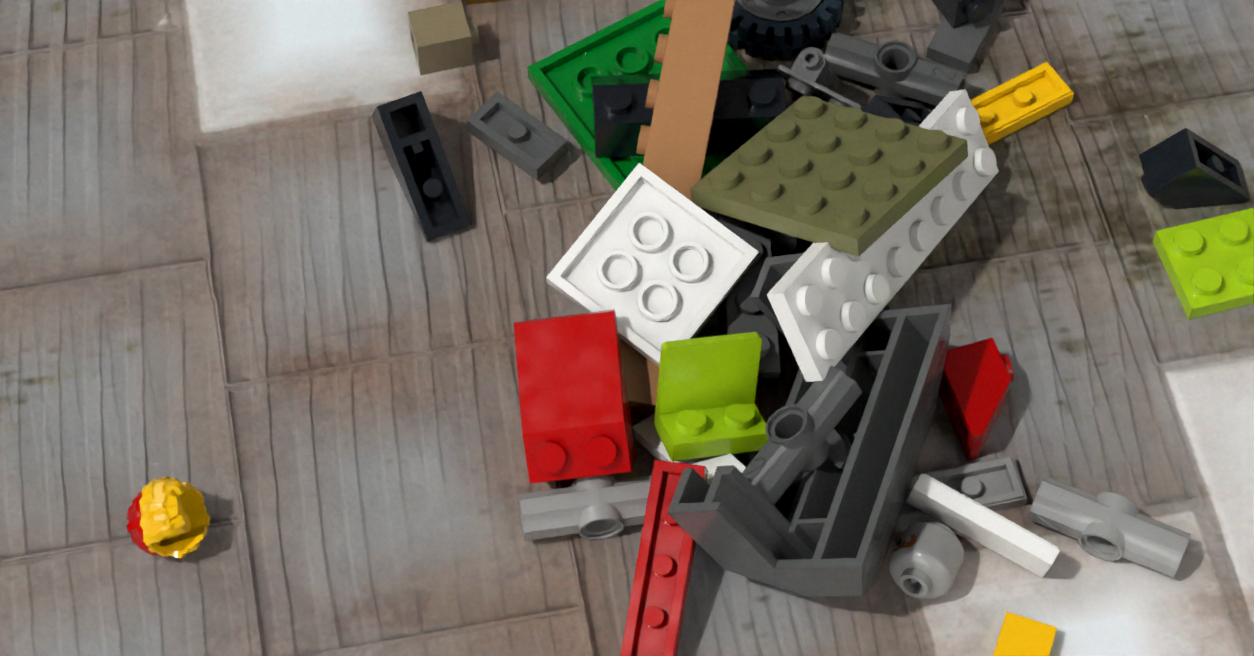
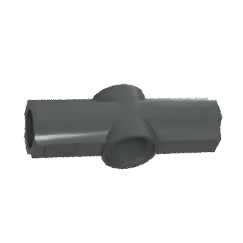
M836 32L832 34L825 52V58L833 74L872 85L877 95L901 100L910 97L937 106L950 91L963 90L967 80L966 71L917 57L911 45L898 40L887 41L878 45Z
M830 366L823 381H814L796 405L784 406L770 416L765 428L769 440L742 474L773 506L799 473L810 472L818 468L826 460L829 454V444L826 438L862 393L856 381L848 377L841 369Z

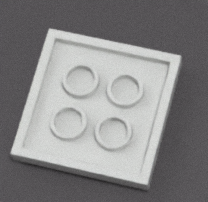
M638 163L549 273L546 281L586 313L615 309L619 338L659 367L661 345L667 341L693 339L758 258L759 251L641 163Z

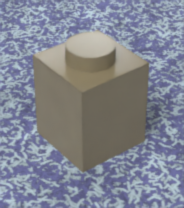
M462 1L408 12L410 37L420 75L474 65L472 46L480 45L475 18L466 19Z

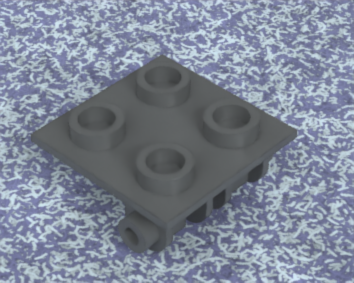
M809 47L802 50L791 69L781 64L778 66V70L786 82L785 88L794 95L792 98L793 102L802 96H814L825 102L863 110L861 105L833 91L836 85V78L824 53L820 49Z

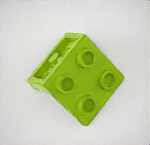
M758 332L667 341L661 345L654 427L672 462L727 455L730 453L760 451L769 440L765 432L766 423L755 405L762 339Z

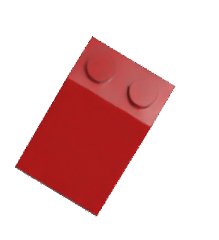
M615 309L514 322L522 436L530 484L631 472L636 460V451Z

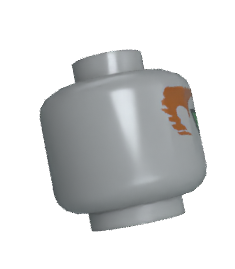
M934 521L914 523L904 530L889 559V572L894 582L907 595L923 599L939 598L945 595L951 588L964 562V548L955 533L948 526Z

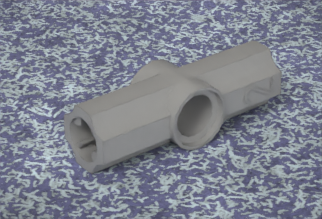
M610 474L582 477L575 480L571 487L518 494L524 541L579 533L580 537L584 539L603 540L619 534L625 526L643 524L652 475L615 480Z
M1044 476L1027 518L1078 539L1081 548L1096 558L1115 561L1123 557L1173 578L1191 536L1190 533L1139 514L1136 504L1122 495L1103 492L1094 496Z

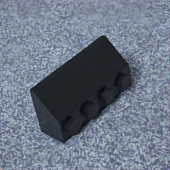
M777 69L722 71L707 153L735 152L786 110L784 81ZM661 74L591 77L595 158L645 156L636 154L641 125L651 126L654 109L645 108L650 79L660 80Z

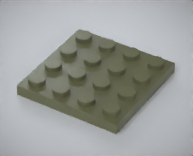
M802 96L690 188L691 199L700 208L810 242H829L830 247L860 256L968 157L967 140L947 135L941 130H929L910 125L900 119L885 118L866 113L859 108L844 107L825 102L818 97Z

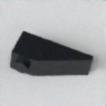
M422 91L377 106L372 114L374 124L388 161L425 240L429 241L471 226L470 218Z

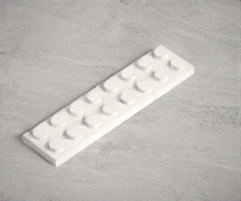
M966 89L950 91L918 127L929 130H941L947 135L966 139L968 157L860 256L830 247L829 242L813 243L767 293L770 304L806 382L823 381L829 367L836 366L999 172L995 154L989 148L980 126L979 114L972 106Z

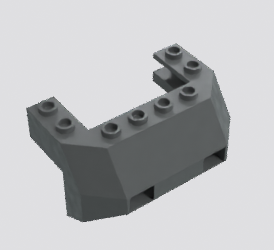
M804 253L766 257L750 297L784 336L785 334L770 304L767 293ZM951 304L884 310L878 314L835 366L856 381L862 393L826 438L829 444V454L826 460L818 468L810 472L799 473L774 506L734 465L717 466L710 485L693 468H684L667 514L726 571L808 597L863 596L879 579L936 409L950 340ZM800 368L786 406L796 405L814 383V381H805Z

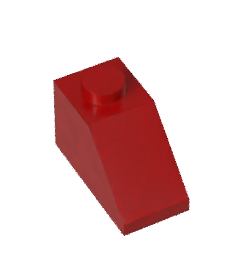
M993 337L947 350L939 396L968 461L976 459L980 454L1005 404L1010 383L1014 381V372L1010 359L1006 354L1000 355Z

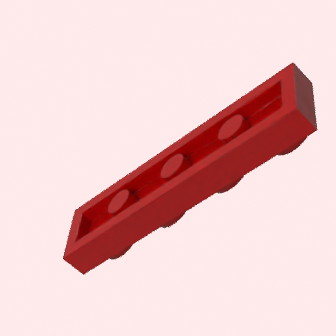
M654 460L620 656H677L696 541L667 514L684 468H693L707 482L708 469L706 466Z

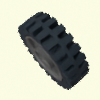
M736 0L729 32L730 46L739 50L745 44V55L753 58L758 50L763 51V60L773 61L774 53H780L782 61L792 60L793 51H796L799 55L802 50L809 47L821 49L825 45V40H830L832 34L836 32V28H839L844 0Z

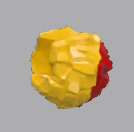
M164 476L160 479L154 478L132 500V505L127 511L129 523L126 526L127 531L131 535V540L142 551L153 556L160 555L164 558L168 556L183 558L189 552L198 549L199 542L204 539L208 531L207 527L210 526V516L207 514L206 506H204V497L201 491L192 486L191 483L181 482L176 477Z

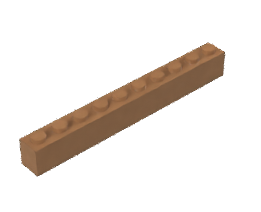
M666 0L663 18L671 19L669 34H659L654 63L663 65L660 80L650 79L645 108L654 109L651 126L641 125L636 154L645 155L643 166L690 201H692L690 188L702 179L736 0ZM619 338L629 410L652 415L655 413L659 367Z

